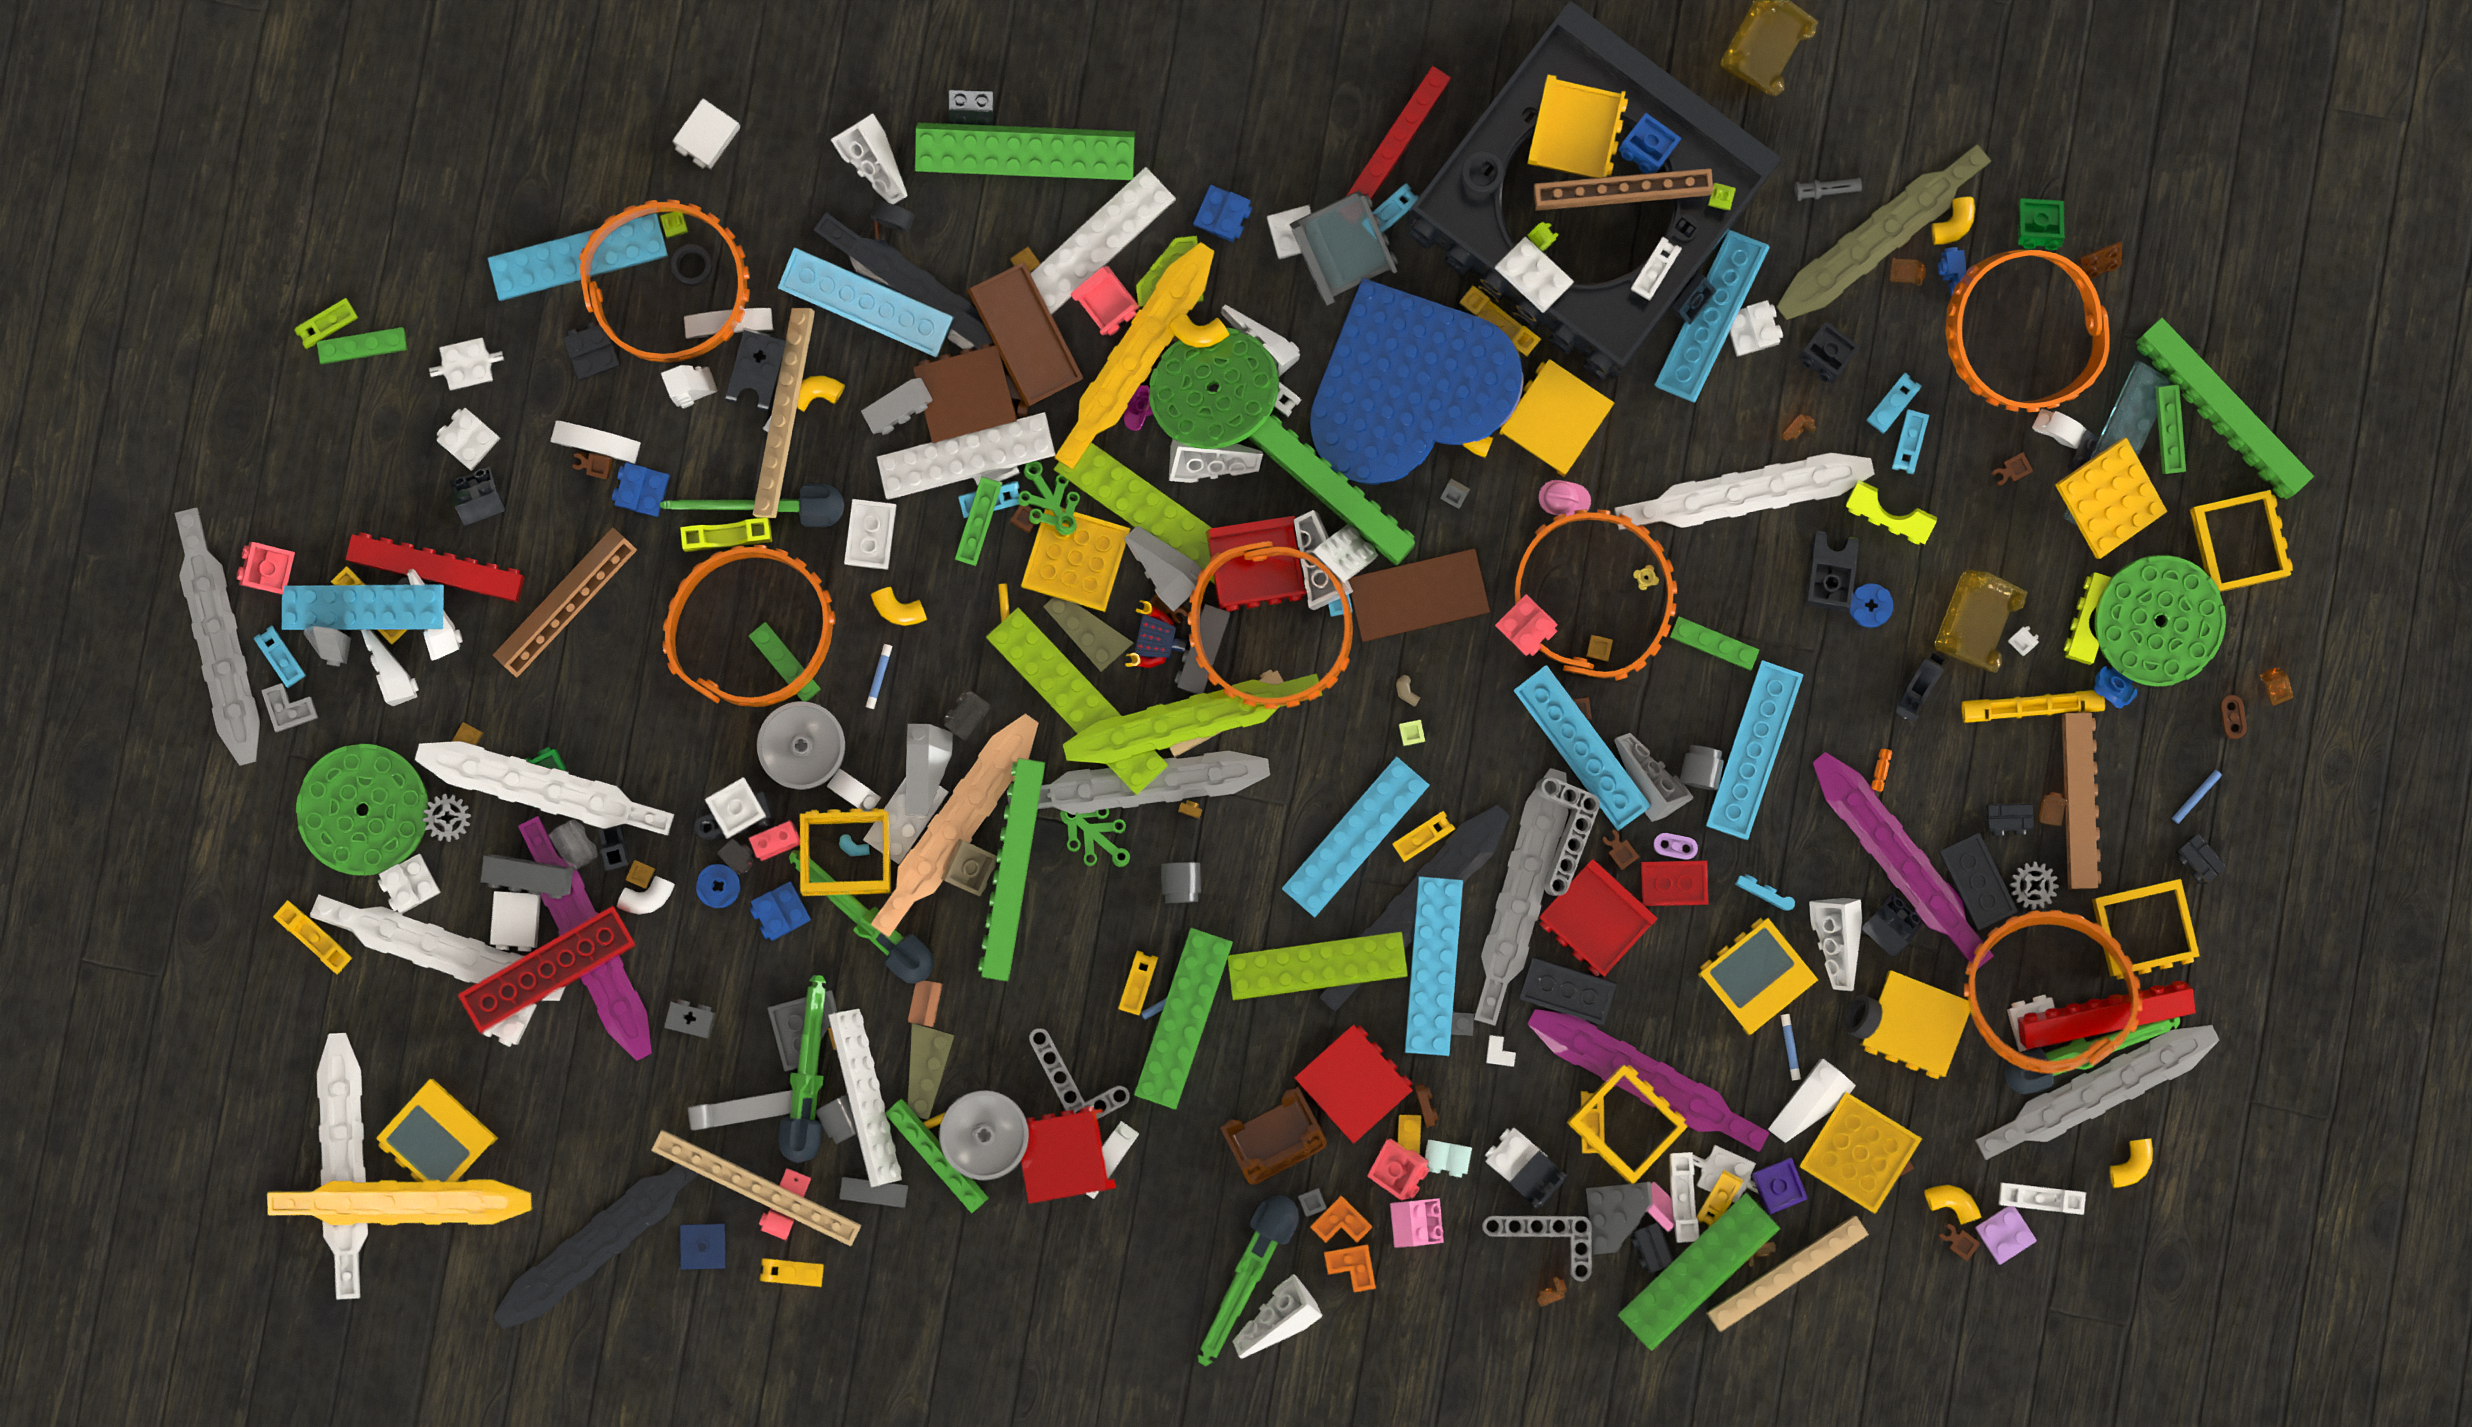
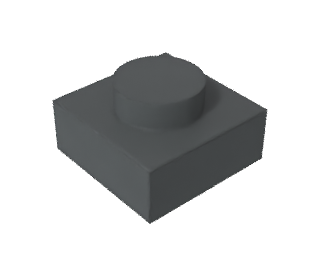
M1451 479L1441 499L1459 509L1470 489Z
M1453 1012L1451 1035L1473 1036L1474 1014Z
M1319 1188L1298 1196L1306 1217L1327 1209Z

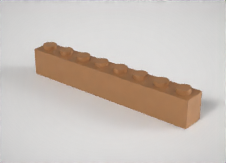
M1711 169L1535 184L1533 189L1535 211L1708 196L1713 192Z
M612 527L493 656L515 677H518L637 549Z
M2065 713L2062 715L2068 890L2096 889L2098 884H2101V872L2097 871V862H2100L2101 856L2100 849H2097L2096 840L2100 838L2099 827H2096L2099 807L2095 805V796H2098V785L2094 783V775H2097V762H2093V753H2096L2097 746L2096 740H2093L2092 731L2096 729L2095 718H2092V713Z

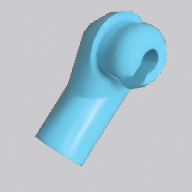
M847 834L840 837L839 846L849 856L870 855L869 844L856 845L851 840V836Z

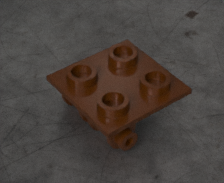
M2117 242L2085 255L2078 260L2076 265L2085 272L2089 279H2094L2106 271H2113L2122 265V242Z

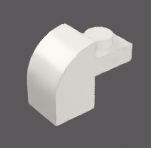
M2041 409L2032 427L2035 431L2054 437L2060 444L2074 449L2078 448L2087 430L2080 423L2057 411L2053 413Z
M841 769L837 771L827 785L828 788L858 809H862L863 812H871V809L881 799L880 796Z

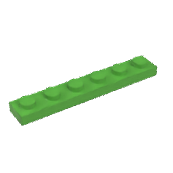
M902 1099L885 1113L971 1213L988 1199L970 1177L961 1174L951 1166L942 1152L940 1142Z

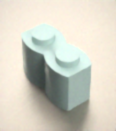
M1428 1139L1425 1159L1429 1163L1426 1167H1428L1430 1172L1440 1173L1441 1169L1448 1170L1451 1176L1462 1177V1173L1467 1174L1472 1148Z

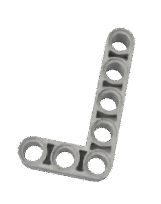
M1550 777L1540 779L1537 782V794L1542 798L1572 810L1544 882L1546 893L1556 896L1565 894L1570 886L1599 810L1600 802L1597 796ZM1546 782H1549L1552 786L1549 794L1544 789ZM1566 790L1570 791L1572 796L1569 802L1564 799ZM1586 798L1591 802L1589 810L1584 807V800ZM1578 819H1581L1583 822L1581 830H1578L1576 827ZM1570 839L1574 840L1576 844L1573 851L1568 847ZM1563 859L1568 863V868L1565 871L1560 867ZM1555 880L1560 883V889L1557 892L1552 886Z
M1043 1029L1032 1031L1030 1043L1066 1111L1074 1110L1075 1114L1080 1108L1093 1106V1110H1095V1102L1103 1100L1107 1107L1104 1112L1096 1113L1097 1119L1129 1101V1091L1123 1086H1117L1085 1103L1048 1032ZM1038 1032H1042L1046 1036V1041L1042 1045H1037L1034 1042V1036ZM1047 1052H1053L1056 1055V1061L1051 1065L1046 1064L1044 1061V1055ZM1063 1071L1067 1077L1066 1081L1063 1084L1056 1083L1054 1080L1055 1073ZM1123 1090L1126 1093V1099L1123 1102H1116L1113 1097L1115 1091ZM1074 1091L1076 1093L1077 1099L1074 1103L1069 1104L1065 1101L1064 1095L1066 1092Z
M793 1090L712 1105L688 1108L691 1130L790 1114Z
M1489 1216L1482 1222V1229L1489 1236L1570 1237V1273L1572 1277L1578 1281H1585L1591 1275V1223L1585 1217ZM1490 1220L1497 1221V1231L1489 1232L1486 1228L1487 1222ZM1512 1220H1517L1520 1223V1229L1515 1233L1511 1232L1508 1228ZM1534 1220L1541 1221L1542 1229L1540 1232L1535 1233L1531 1230L1530 1226ZM1556 1220L1563 1221L1564 1230L1562 1232L1556 1233L1553 1230L1552 1226ZM1579 1220L1585 1221L1587 1226L1586 1230L1582 1233H1578L1575 1230V1223ZM1579 1242H1583L1587 1248L1583 1255H1578L1575 1252V1246ZM1582 1264L1586 1267L1587 1271L1583 1277H1578L1575 1274V1268Z

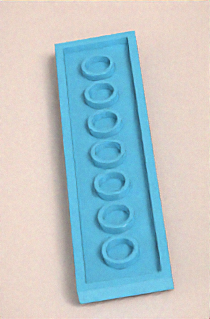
M657 214L633 219L610 233L594 254L590 268V277L667 257L668 254ZM594 230L488 258L499 301L581 280V260H579V256Z
M1729 230L1706 277L1717 292L1691 325L1686 322L1684 323L1655 383L1657 388L1695 403L1770 248L1767 244Z
M798 248L793 249L778 286L783 291L934 357H938L954 316Z
M444 585L284 586V595L282 594V630H304L312 626L336 630L443 629Z
M1763 660L1761 661L1706 823L1707 827L1748 840L1804 674Z
M1547 665L1514 690L1589 793L1597 796L1600 808L1618 831L1651 807Z
M1396 757L1283 886L1282 890L1315 918L1430 785Z
M1418 877L1405 1052L1449 1056L1463 880Z

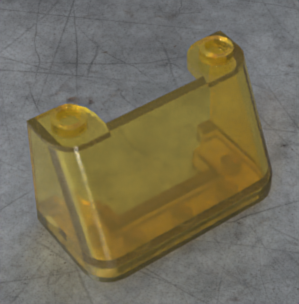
M1756 0L1721 61V67L1771 96H1777L1784 88V78L1780 76L1798 42L1810 39L1815 34L1816 26L1819 22L1790 0Z
M1965 571L1958 582L1935 642L1936 650L1989 672L1997 673L1998 668L2002 664L2001 653L1995 650L2010 611H2017L2024 606L2028 592L1988 572Z

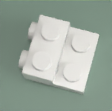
M1768 300L1739 310L1729 331L1737 356L1780 343L1779 338L1783 337L1780 325L1775 326L1773 318L1776 317V311L1773 304L1769 305Z
M466 408L463 410L458 409L451 417L453 422L448 427L444 425L438 431L437 436L439 438L436 441L472 471L500 437Z
M421 854L379 874L381 879L378 880L381 889L383 892L388 891L391 896L388 902L393 911L398 910L399 913H404L441 893Z
M2046 995L2034 997L2032 1003L2025 1004L2023 1000L2013 1003L2012 1008L2007 1009L2019 1052L2029 1049H2026L2020 1043L2017 1018L2023 1017L2026 1013L2045 1012L2046 1009L2055 1008L2052 997L2046 999Z
M534 1004L483 1034L488 1037L494 1034L500 1037L499 1042L509 1047L512 1043L518 1045L537 1005Z
M1507 1128L1499 1138L1502 1142L1497 1148L1493 1145L1485 1155L1488 1157L1485 1162L1509 1182L1540 1150L1515 1128H1512L1511 1131Z

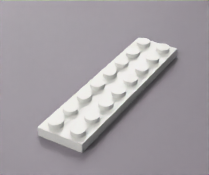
M1146 167L1031 273L1051 315L1072 297L1070 293L1100 268L1104 267L1176 200Z
M1044 412L1018 419L1017 422L934 444L931 442L878 456L877 460L885 496L889 500L1055 456L1047 417Z
M860 1009L831 1014L829 1019L871 1187L902 1180L901 1168L897 1162L896 1149L892 1142L890 1125L885 1115V1104L881 1098L880 1085L876 1078L874 1060L870 1054L869 1040L865 1033L864 1020Z

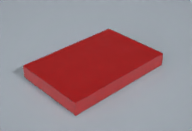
M1707 861L1641 862L1642 904L1644 906L1708 905Z

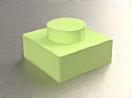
M1421 720L1399 724L1403 746L1425 742Z

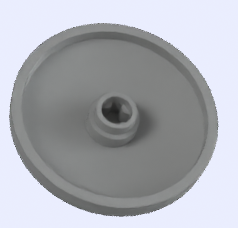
M792 702L777 708L766 718L758 734L757 752L762 767L777 783L792 789H811L824 784L838 771L845 754V737L837 719L825 708L810 702Z
M975 1091L957 1099L946 1111L940 1125V1145L947 1161L961 1174L979 1180L994 1179L1010 1172L1022 1159L1028 1144V1126L1020 1108L1008 1097L993 1091Z

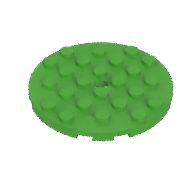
M1226 328L1230 336L1215 345L1196 348L1178 340L1161 356L1162 360L1157 368H1154L1151 375L1149 401L1158 424L1171 438L1189 447L1216 449L1227 447L1246 439L1263 425L1275 406L1279 391V377L1276 365L1269 351L1253 336L1241 333L1237 329ZM1213 384L1219 385L1217 392H1210L1208 389Z
M2169 555L2147 556L2135 560L2120 569L2103 589L2095 613L2096 637L2104 657L2123 676L2137 683L2149 686L2174 685V683L2188 680L2202 671V668L2217 653L2226 625L2225 606L2223 605L2220 591L2212 578L2194 563ZM2159 615H2164V625L2156 626L2154 619Z
M371 744L341 747L321 758L304 778L296 803L298 828L308 849L328 867L351 875L367 876L379 874L405 861L421 842L425 833L424 828L428 824V822H422V819L427 818L423 810H429L427 791L415 768L396 752ZM360 804L368 805L367 815L360 816L357 813V807Z

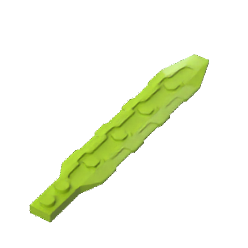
M1317 674L1275 685L1250 680L1232 685V687L1255 697L1281 698L1303 692L1317 684L1319 680ZM1223 690L1208 694L1201 693L1190 696L1186 700L1167 705L1160 704L1121 717L1118 715L1096 721L1065 742L1063 748L1067 761L1109 764L1131 758L1135 754L1173 747L1174 744L1199 737L1203 739L1214 736L1218 732L1240 726L1247 727L1265 722L1277 709H1264L1265 705L1256 704L1255 707L1243 704L1244 699L1235 696L1233 699L1225 694Z

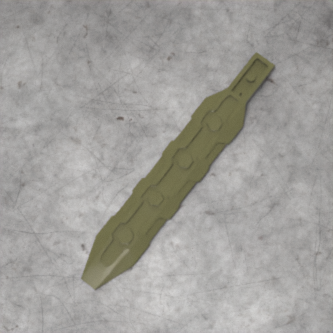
M1977 144L1946 170L1922 174L1894 200L1875 211L1870 219L1853 232H1849L1841 238L1838 244L1819 259L1813 260L1798 272L1776 308L1788 320L1827 306L1860 276L1866 275L1875 268L1877 263L1889 253L1903 246L1911 239L1913 234L1947 211L1951 206L1957 188L1988 165L1991 160Z

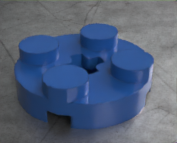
M1865 584L1857 588L1852 594L1849 612L1859 625L1867 628L1878 627L1891 616L1893 600L1889 591L1882 586ZM1870 600L1877 604V608H1874L1873 612H1870L1869 608L1865 607V603H1869Z
M2108 666L2103 667L2095 677V692L2103 695L2116 708H2122L2124 705L2130 704L2137 695V688L2133 689L2131 685L2133 680L2123 676L2114 668L2107 669Z
M722 864L706 867L697 879L696 889L699 898L703 903L714 908H724L731 905L738 898L741 891L740 879L737 873L732 868ZM716 880L718 882H724V885L722 886L723 891L720 892L719 890H713V888L715 887L714 882Z

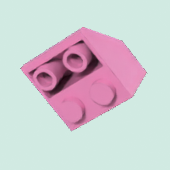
M1440 1199L1390 1203L1394 1247L1444 1243Z

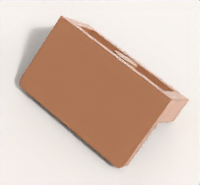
M925 980L916 983L908 1022L934 1027L943 984Z

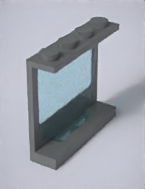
M1360 190L1289 224L1319 294L1326 305L1335 302L1333 296L1360 284L1362 278L1368 280L1389 269L1393 274L1397 272L1395 267L1398 264L1393 252L1389 253L1387 249L1389 241L1385 233L1381 234L1378 228L1381 226L1379 218L1376 214L1373 215L1370 207L1373 206L1369 196H1364Z

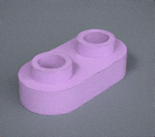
M1662 833L1654 840V849L1660 855L1688 860L1693 858L1698 851L1697 843L1689 837ZM1663 840L1668 842L1666 849L1660 845ZM1683 845H1688L1690 847V851L1688 853L1682 851Z

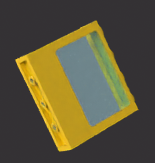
M1761 918L1751 925L1752 931L1747 935L1745 932H1742L1734 939L1736 944L1731 948L1725 946L1717 953L1719 957L1713 962L1710 959L1700 966L1702 971L1698 973L1743 1026V1030L1747 1035L1755 1032L1818 981L1769 918L1764 921Z
M430 1079L376 1139L380 1141L378 1146L386 1153L392 1152L396 1156L394 1160L403 1168L407 1166L412 1171L411 1176L418 1182L424 1180L456 1182L484 1150L498 1138L434 1079Z

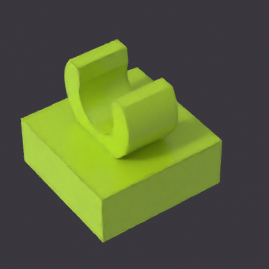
M1714 183L1708 205L1730 211L1736 188Z
M672 212L660 216L667 238L688 232L683 213Z
M1540 223L1527 235L1540 251L1546 250L1558 236L1557 233L1552 234L1548 229L1551 226L1550 223Z

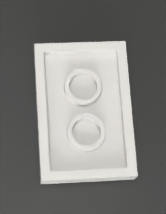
M1526 237L1495 267L1499 273L1543 313L1574 282Z
M852 500L845 565L888 570L896 504Z

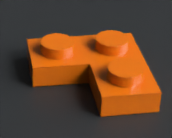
M1342 1196L1310 1226L1325 1242L1341 1227L1356 1242L1372 1228Z
M1368 1244L1324 1252L1328 1274L1350 1271L1354 1292L1376 1288Z

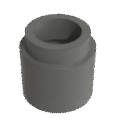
M1690 745L1689 753H1685L1679 783L1702 789L1718 790L1724 763L1721 760L1722 751Z
M1200 863L1161 864L1162 894L1165 895V903L1198 902V893H1201Z
M848 1094L815 1111L829 1138L832 1137L836 1144L858 1133Z

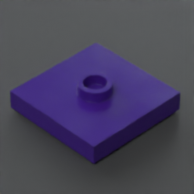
M1792 1158L1751 1174L1767 1215L1808 1199Z

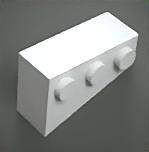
M681 365L661 373L670 398L677 407H689L694 404V400L718 391L709 367L701 369L698 366L694 370L693 366Z

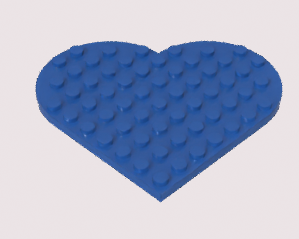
M1362 278L1312 406L1310 424L1314 445L1321 458H1325L1332 465L1330 468L1336 473L1338 471L1341 472L1352 482L1379 485V483L1393 482L1401 479L1426 459L1435 442L1449 445L1477 442L1492 435V432L1507 422L1515 411L1522 394L1524 376L1519 353L1509 337L1500 328L1487 320Z

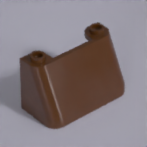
M1299 1087L1284 1092L1281 1098L1282 1105L1245 1124L1240 1120L1233 1119L1220 1127L1249 1184L1260 1183L1326 1147L1327 1141Z

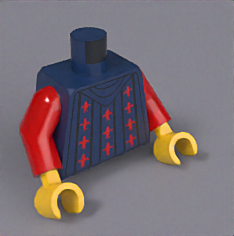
M1140 600L1139 602L1144 604V609L1136 608L1138 613L1143 614L1134 653L1126 654V656L1132 658V663H1125L1127 667L1152 668L1163 664L1166 659H1170L1172 650L1185 652L1187 640L1175 637L1176 627H1174L1173 621L1162 610L1151 606L1147 601Z

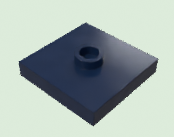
M725 1224L680 1225L681 1269L726 1268Z

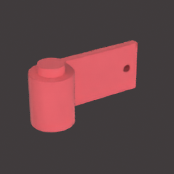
M787 1168L780 1186L804 1197L811 1177ZM770 1208L768 1214L763 1213L759 1225L763 1226L761 1231L786 1240L795 1219Z

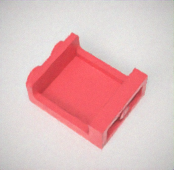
M1109 266L1100 268L1070 293L1075 301H1080L1101 330L1099 332L1102 335L1108 333L1112 335L1120 329L1119 324L1124 320L1128 322L1135 317V311L1140 308Z
M791 821L749 838L756 857L760 858L761 861L800 845L799 834Z

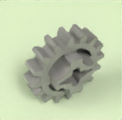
M443 794L442 800L437 796L434 797V804L431 802L427 803L430 809L423 810L427 818L422 819V822H428L424 829L432 830L431 837L437 834L438 841L445 837L446 841L450 842L451 836L456 840L459 839V832L462 834L466 833L463 827L470 826V823L466 822V818L471 817V814H465L468 806H461L462 799L456 802L455 795L447 799L446 794ZM441 804L440 812L437 815H432L434 809ZM450 804L454 805L460 813H455L451 809ZM445 812H447L448 816L456 817L449 820L448 824H446L445 820H437V818L444 816ZM456 821H460L458 828L452 832L453 824ZM433 823H438L442 827L443 832L436 829Z
M2033 862L2032 867H2030L2026 863L2024 864V870L2017 868L2018 875L2011 876L2015 880V883L2009 885L2015 888L2011 895L2018 896L2015 901L2016 903L2023 901V908L2030 904L2031 910H2035L2038 904L2040 909L2044 908V902L2047 904L2052 903L2049 898L2050 896H2057L2053 892V889L2059 888V885L2053 884L2057 876L2051 877L2050 874L2053 870H2044L2045 864L2037 867V862ZM2036 871L2041 874L2037 877H2034L2028 872ZM2021 880H2022V882L2024 883V887H2023V890H2022V891L2020 890V881H2021ZM2039 881L2036 886L2038 890L2029 891L2032 886L2030 882ZM2046 881L2048 882V891L2044 889ZM2031 895H2036L2040 900L2033 901L2027 898Z

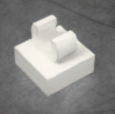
M2029 626L2026 628L2022 627L2008 640L2022 656H2025L2039 643L2037 641L2038 635L2036 634L2033 637L2028 632L2030 630Z

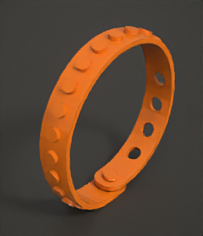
M669 199L667 202L651 200L644 202V205L636 207L633 205L623 210L624 212L607 218L598 230L595 229L590 234L587 245L581 250L579 260H581L580 275L588 312L595 313L600 326L615 343L639 358L668 363L698 357L714 349L724 340H729L734 334L733 330L737 324L741 323L744 318L745 303L749 301L750 289H747V279H750L748 266L745 267L742 259L745 257L741 245L736 246L732 240L735 236L728 227L723 229L718 224L720 220L710 212L708 215L700 212L701 208L689 203L686 206L680 204L678 200ZM657 212L689 214L714 227L728 243L735 258L738 275L735 306L724 326L704 343L688 350L668 354L640 351L622 342L609 327L601 305V302H603L601 289L597 287L595 281L591 282L590 268L594 254L604 239L621 225L638 217Z
M2013 250L1986 258L1966 271V274L1955 286L1947 308L1945 334L1948 353L1956 367L1957 374L1970 386L1969 389L1973 393L1987 398L1986 402L1998 407L1999 404L2006 405L2005 410L2018 412L2019 408H2027V412L2040 411L2041 407L2051 409L2060 406L2061 402L2075 399L2079 396V393L2095 382L2108 358L2110 336L2106 309L2100 305L2096 289L2085 272L2069 259L2056 253L2041 250ZM2032 255L2052 261L2065 270L2073 279L2084 303L2085 322L2089 334L2093 336V348L2084 371L2069 386L2042 399L2016 402L1992 391L1975 374L1969 364L1963 346L1962 319L1969 294L1977 281L1987 271L2004 261Z
M1587 509L1575 510L1573 515L1566 516L1564 513L1553 518V523L1548 526L1543 524L1535 531L1537 536L1531 542L1522 558L1515 582V605L1521 600V579L1531 552L1549 532L1570 522L1600 520L1625 527L1635 533L1649 546L1660 563L1667 591L1664 617L1654 641L1647 651L1633 664L1616 671H1593L1594 664L1587 663V659L1561 657L1539 643L1542 646L1539 650L1547 657L1566 664L1563 667V671L1598 678L1615 677L1616 681L1627 678L1628 672L1633 669L1638 672L1647 665L1644 660L1650 654L1656 655L1661 647L1658 644L1661 637H1667L1671 625L1668 624L1670 616H1674L1676 604L1673 603V594H1677L1676 581H1672L1670 573L1673 572L1672 564L1669 559L1666 560L1662 554L1664 549L1659 541L1656 540L1654 542L1648 535L1650 532L1641 524L1636 526L1631 523L1632 519L1625 515L1619 514V517L1610 515V511L1599 509L1597 513H1588Z
M1261 542L1236 547L1222 554L1217 553L1209 560V565L1205 570L1202 569L1196 579L1198 583L1195 590L1191 592L1190 603H1192L1191 612H1188V625H1191L1192 634H1189L1191 647L1195 646L1198 654L1195 658L1200 668L1205 667L1208 671L1207 678L1214 685L1219 683L1225 688L1223 692L1233 699L1235 696L1244 699L1243 704L1253 707L1256 704L1265 705L1264 709H1278V706L1287 705V708L1300 705V701L1306 699L1311 701L1321 695L1320 692L1326 687L1331 688L1338 681L1336 677L1342 670L1345 671L1350 661L1348 655L1352 644L1353 623L1347 595L1338 579L1324 564L1306 552L1288 547H1273L1272 542ZM1244 555L1246 560L1253 559L1254 562L1266 560L1269 556H1293L1313 563L1332 580L1343 605L1345 633L1340 655L1333 668L1321 681L1307 690L1281 698H1261L1236 690L1216 673L1202 645L1200 610L1203 595L1211 577L1227 561Z
M754 545V547L745 548L744 546H735L731 550L717 552L711 555V558L697 564L693 568L691 574L682 580L675 598L673 597L669 604V614L663 625V631H665L663 651L664 654L668 655L670 661L667 665L673 675L677 673L692 688L717 704L721 700L718 697L739 706L749 707L769 706L784 701L798 693L812 680L828 652L832 637V624H835V613L831 611L829 605L832 600L828 590L823 591L819 585L822 582L815 572L810 574L805 569L807 565L797 557L793 560L787 556L788 552L776 548L774 551L767 549V546ZM745 558H769L785 563L803 574L812 583L821 601L823 630L818 648L809 665L788 686L762 697L749 698L727 694L719 690V686L709 679L704 681L698 678L697 683H695L683 672L678 662L675 646L678 620L689 595L705 576L724 564Z
M2051 910L2050 912L2031 911L2020 917L2014 916L2008 919L2006 924L2000 928H1994L1988 934L1989 938L1985 943H1980L1975 949L1974 954L1976 957L1974 962H1969L1966 974L1970 976L1968 983H1964V997H1968L1971 1015L1981 1035L1990 1047L2010 1063L2039 1073L2069 1071L2087 1062L2093 1066L2116 1050L2125 1041L2130 1031L2135 1033L2139 1020L2135 1019L2137 1011L2142 1010V998H2138L2139 980L2137 976H2134L2131 969L2133 967L2129 957L2125 956L2120 949L2121 946L2115 938H2111L2100 925L2093 924L2080 915H2071L2059 910ZM2042 924L2065 926L2090 936L2107 950L2123 974L2130 996L2129 1022L2114 1040L2111 1041L2108 1037L2101 1041L2097 1040L2089 1046V1050L2071 1059L2042 1061L2017 1053L2005 1045L1993 1033L1978 1007L1975 995V974L1986 953L2003 937L2018 929Z

